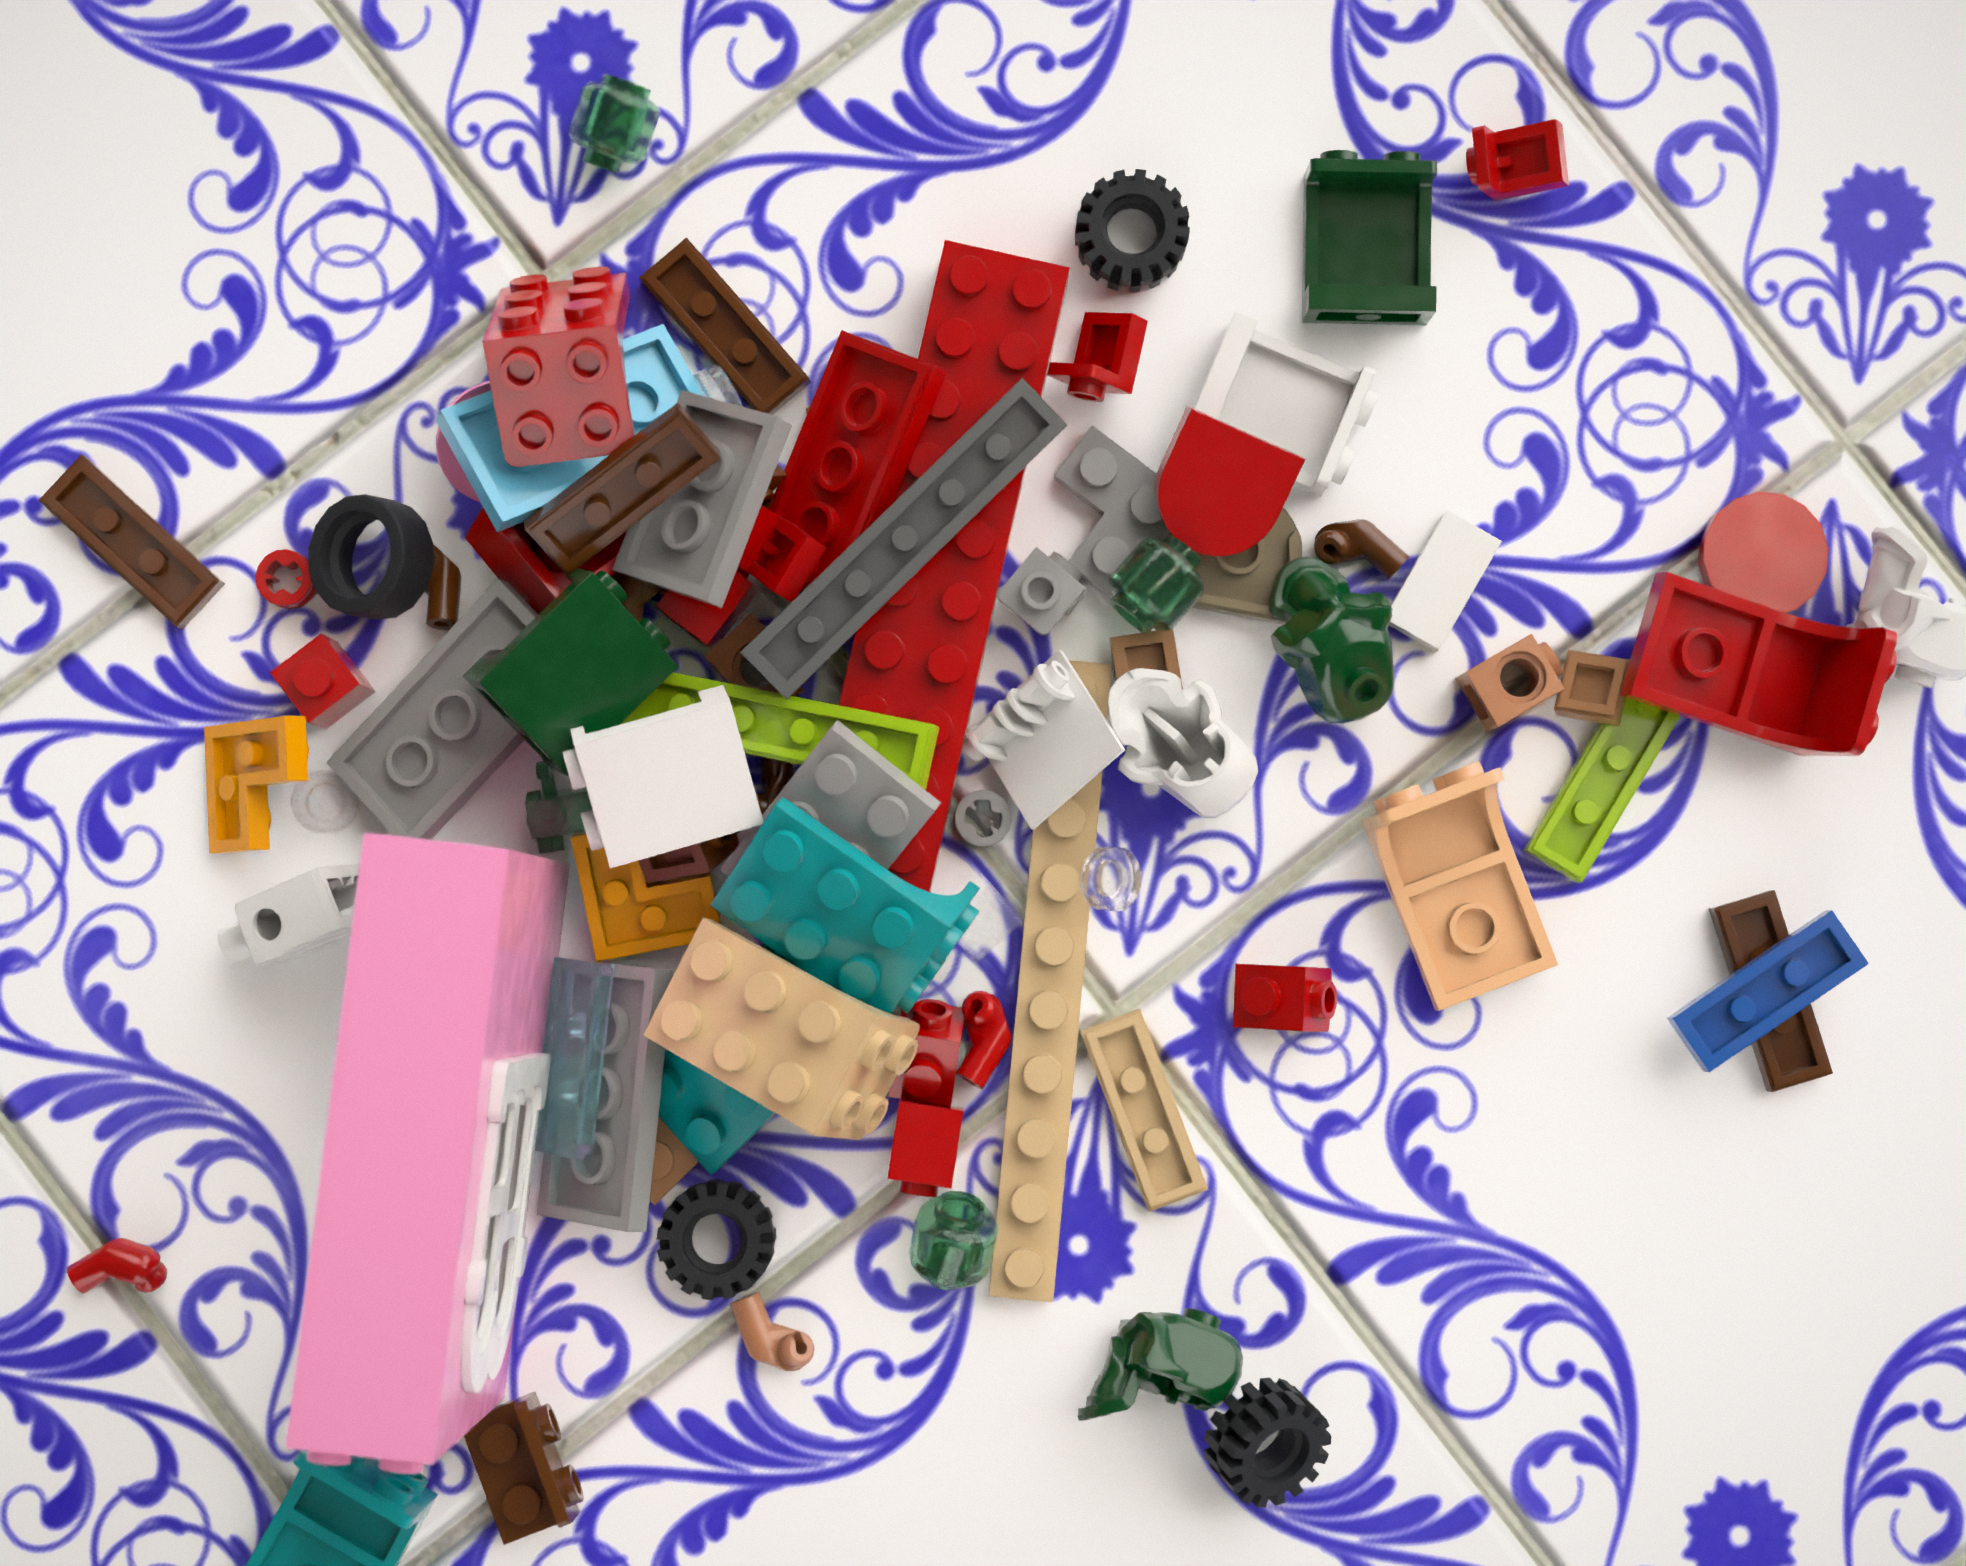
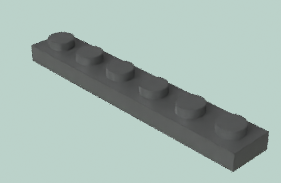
M1021 378L740 653L787 700L1067 426L1065 421Z

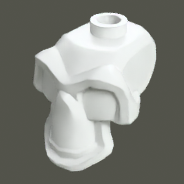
M1877 525L1871 532L1873 544L1871 549L1873 554L1864 590L1860 596L1858 616L1854 623L1846 625V627H1884L1897 633V643L1895 646L1897 655L1896 666L1898 667L1894 677L1900 680L1933 688L1936 678L1947 681L1963 679L1966 676V606L1961 605L1960 601L1951 597L1942 605L1937 601L1936 597L1927 595L1926 591L1919 589L1922 575L1928 564L1927 554L1898 528L1894 526L1881 528Z
M1145 668L1128 671L1116 680L1110 689L1108 706L1114 733L1122 744L1128 745L1125 755L1118 764L1117 769L1133 782L1149 786H1160L1203 818H1217L1229 812L1244 799L1253 786L1258 774L1257 760L1244 742L1222 721V709L1216 693L1202 679L1194 681L1187 688L1182 689L1181 679L1176 674Z

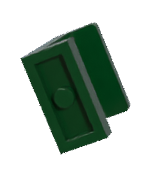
M1329 150L1321 153L1320 158L1310 159L1304 173L1302 323L1427 326L1436 313L1437 286H1431L1432 183L1437 176V161L1421 160L1419 153L1411 151L1386 153L1383 155V159H1358V154L1350 150Z
M577 568L567 576L571 584L492 661L480 658L463 675L472 687L551 769L566 776L569 774L563 751L575 748L570 729L583 726L587 734L620 725L678 667L676 662L665 652L671 645L668 638L646 617L639 621L634 618L623 605L628 599V595L603 570H600L595 575L592 571Z

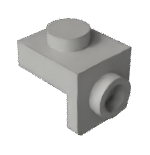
M1036 547L998 591L997 597L1002 604L1039 635L1045 636L1063 615L1067 617L1083 598L1086 588L1078 582L1083 575L1066 558L1055 551L1048 557Z

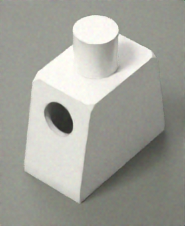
M360 864L316 867L237 902L234 911L238 922L220 929L217 936L219 947L226 960L233 965L250 958L257 965L288 961L351 937Z

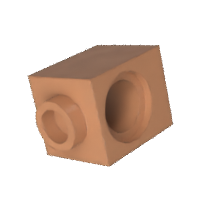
M1532 633L1455 678L1486 732L1500 727L1565 689L1558 678L1563 675V668L1558 657L1546 642L1543 641L1538 644ZM1505 664H1515L1526 672L1529 686L1523 697L1510 695L1502 687L1500 674Z

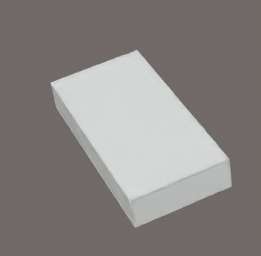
M1446 510L1391 603L1393 611L1389 626L1434 652L1439 651L1502 541L1451 511Z

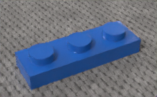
M1825 910L1667 1017V1020L1702 1071L1711 1072L1867 966L1869 962L1833 910Z

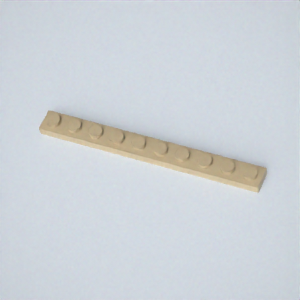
M1069 660L1107 720L1113 664ZM1103 770L1032 832L989 1296L1043 1302H1053Z

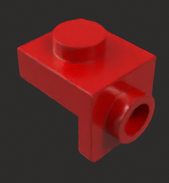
M1557 119L1497 132L1492 131L1486 125L1472 128L1473 147L1466 150L1468 175L1474 186L1478 185L1479 190L1495 201L1569 186L1563 124Z
M1085 312L1074 363L1050 362L1047 376L1067 384L1068 395L1086 401L1103 402L1106 393L1132 395L1148 320L1133 313Z
M761 505L738 567L747 571L774 593L792 602L801 589L814 578L818 570L819 560L827 547L795 524Z
M1235 963L1234 1028L1328 1032L1330 1019L1334 1016L1337 1007V990L1332 982V971L1330 968Z
M936 999L916 1001L908 1014L901 1010L900 1016L909 1018L919 1024V1032L915 1038L918 1041V1050L908 1069L903 1074L896 1075L888 1091V1097L951 1106L964 1025L961 1007L949 1006L947 1003Z

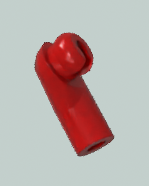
M980 990L968 994L961 1005V1012L972 1047L957 1069L956 1074L969 1084L983 1090L1009 1048L1012 1038L1004 1008L999 999L993 994Z
M116 1238L68 1266L67 1274L74 1287L82 1294L87 1293L111 1277L134 1284L135 1288L140 1292L150 1293L164 1284L168 1270L164 1263L160 1262V1254L152 1247L127 1238Z

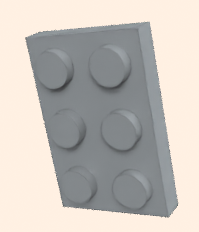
M681 390L677 402L719 450L721 459L627 530L612 570L626 577L722 608L792 425L778 416Z
M837 720L763 813L762 818L764 822L774 805L784 797L888 870L941 802ZM761 825L753 827L720 868L727 876L730 875Z

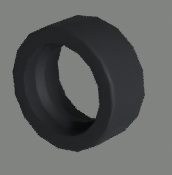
M367 494L346 496L328 507L315 525L308 547L309 574L316 593L330 608L356 617L376 620L396 618L413 608L426 591L434 568V545L426 522L412 507L395 500ZM375 520H379L385 526L390 540V562L386 575L377 588L365 595L357 587L352 573V555L357 539L366 526Z

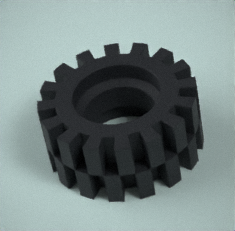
M1125 169L1115 171L1113 178L1109 181L1102 177L1094 184V190L1091 193L1087 192L1081 201L1080 211L1077 214L1075 246H1078L1079 249L1078 258L1082 266L1086 264L1089 266V275L1098 282L1100 278L1108 281L1107 288L1118 291L1119 286L1129 287L1128 293L1140 292L1141 286L1149 285L1150 289L1159 286L1163 277L1167 276L1169 278L1176 271L1179 261H1182L1189 239L1190 227H1188V220L1190 215L1187 206L1182 207L1180 203L1181 193L1176 187L1170 191L1165 186L1167 179L1159 174L1156 175L1155 180L1145 177L1147 170L1135 169L1133 176H1125ZM1126 209H1137L1145 212L1153 220L1156 227L1157 235L1154 243L1145 251L1135 254L1125 253L1117 249L1110 241L1107 232V226L1115 214Z
M712 1179L708 1182L695 1184L676 1197L662 1216L663 1221L661 1226L658 1227L656 1238L659 1239L660 1249L657 1250L659 1261H664L667 1268L665 1274L671 1282L675 1279L682 1285L680 1290L689 1295L693 1292L702 1295L701 1299L713 1300L715 1297H723L724 1300L735 1297L736 1294L751 1288L764 1274L775 1252L774 1244L777 1239L776 1227L774 1228L772 1223L773 1215L769 1207H765L760 1201L761 1196L754 1190L749 1191L742 1187V1183ZM711 1214H721L731 1218L738 1225L742 1235V1245L739 1253L731 1261L723 1264H713L703 1260L696 1253L692 1242L693 1230L698 1221Z
M1270 1377L1260 1378L1259 1390L1251 1382L1240 1386L1243 1397L1237 1400L1230 1394L1223 1400L1229 1407L1225 1414L1215 1410L1210 1421L1217 1427V1430H1206L1204 1441L1210 1447L1204 1449L1206 1459L1211 1463L1210 1467L1241 1501L1248 1505L1252 1502L1256 1507L1266 1508L1268 1499L1275 1506L1285 1503L1284 1492L1289 1491L1294 1497L1301 1494L1304 1490L1299 1483L1305 1477L1312 1483L1314 1482L1319 1473L1313 1466L1315 1463H1326L1329 1454L1322 1447L1331 1445L1332 1435L1326 1430V1428L1330 1427L1327 1419L1294 1385L1292 1386L1287 1380L1278 1378L1276 1383ZM1279 1431L1274 1441L1263 1451L1256 1454L1261 1444L1273 1433Z

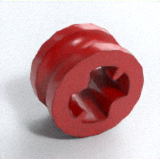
M288 549L275 550L266 555L257 567L255 578L260 594L278 607L288 610L298 609L310 603L317 594L309 574L308 559L298 552ZM281 566H285L290 570L300 567L302 571V576L295 577L297 581L301 582V586L293 594L285 589L276 592L273 588V583L280 582V579L274 577V573Z

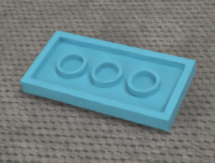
M664 324L623 339L626 380L635 435L675 405L681 390L704 396ZM492 391L441 409L436 419V423L497 532L524 522L608 457L601 456L522 467L509 465L503 454Z

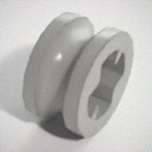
M989 790L973 791L963 797L956 806L953 817L955 829L960 838L969 845L977 847L992 846L1003 840L1009 832L1012 822L1011 810L1006 800L996 792ZM975 801H988L990 812L1000 814L999 828L989 827L992 835L988 837L976 836L975 826L965 824L964 816L966 809L969 808L975 811L976 807L973 803Z

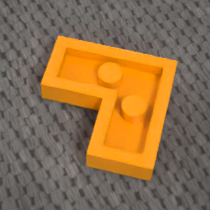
M278 716L204 727L209 854L270 850L269 829L271 826V813L268 808L267 786L308 781L309 745L306 736V716Z
M586 831L573 833L570 837L596 962L688 945L702 918L714 920L722 925L719 911L710 906L716 897L712 872L647 884L638 861L610 868L604 848L591 851Z

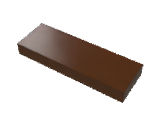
M687 237L639 277L645 288L751 409L773 415L811 383L807 374Z
M677 402L524 521L525 530L568 576L721 459L719 450Z
M82 454L38 500L179 629L183 630L226 584L96 464Z
M1768 890L1709 908L1729 975L1789 935L1775 890ZM1811 1004L1752 1043L1765 1089L1768 1092H1775L1833 1074Z

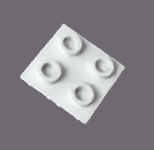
M1058 650L1044 664H1039L1035 667L1032 675L1017 688H1012L1006 694V698L1003 701L999 700L993 706V710L976 725H971L966 730L968 738L963 743L965 752L975 761H980L984 757L989 759L1030 829L1033 830L1125 751L1062 650Z

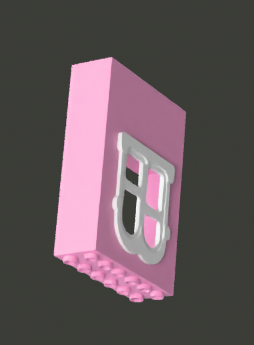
M364 833L286 1448L307 1450V1461L324 1465H346L351 1463V1456L380 1459L379 1468L384 1471L406 1474L423 1472L424 1464L432 1465L505 1398L519 1278L524 1273L528 1249V1237L525 1236L539 1115L540 1110L545 1105L551 1057L550 1054H547L570 864L505 848Z

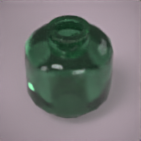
M603 73L601 82L590 81L583 86L569 128L571 140L586 149L583 161L619 173L622 162L638 164L644 161L660 115L658 106L649 99L651 89L607 73Z
M1172 537L1167 544L1157 539L1145 538L1134 547L1111 574L1109 585L1114 596L1109 601L1110 605L1125 621L1144 634H1148L1152 629L1162 632L1170 631L1176 627L1204 593L1203 580L1196 570L1201 564L1200 558L1190 547L1177 538Z
M949 1191L929 1199L920 1206L915 1219L908 1251L911 1266L923 1279L942 1290L963 1289L978 1284L988 1274L998 1235V1224L995 1216L978 1197L971 1193Z

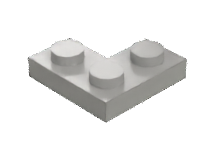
M1092 425L1054 474V480L1102 515L1068 561L1081 572L1083 580L1116 604L1170 532L1164 525L1157 508L1154 491L1157 473Z

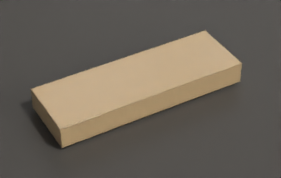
M1136 1009L1081 1030V1036L1147 1211H1154L1209 1190L1141 1009Z

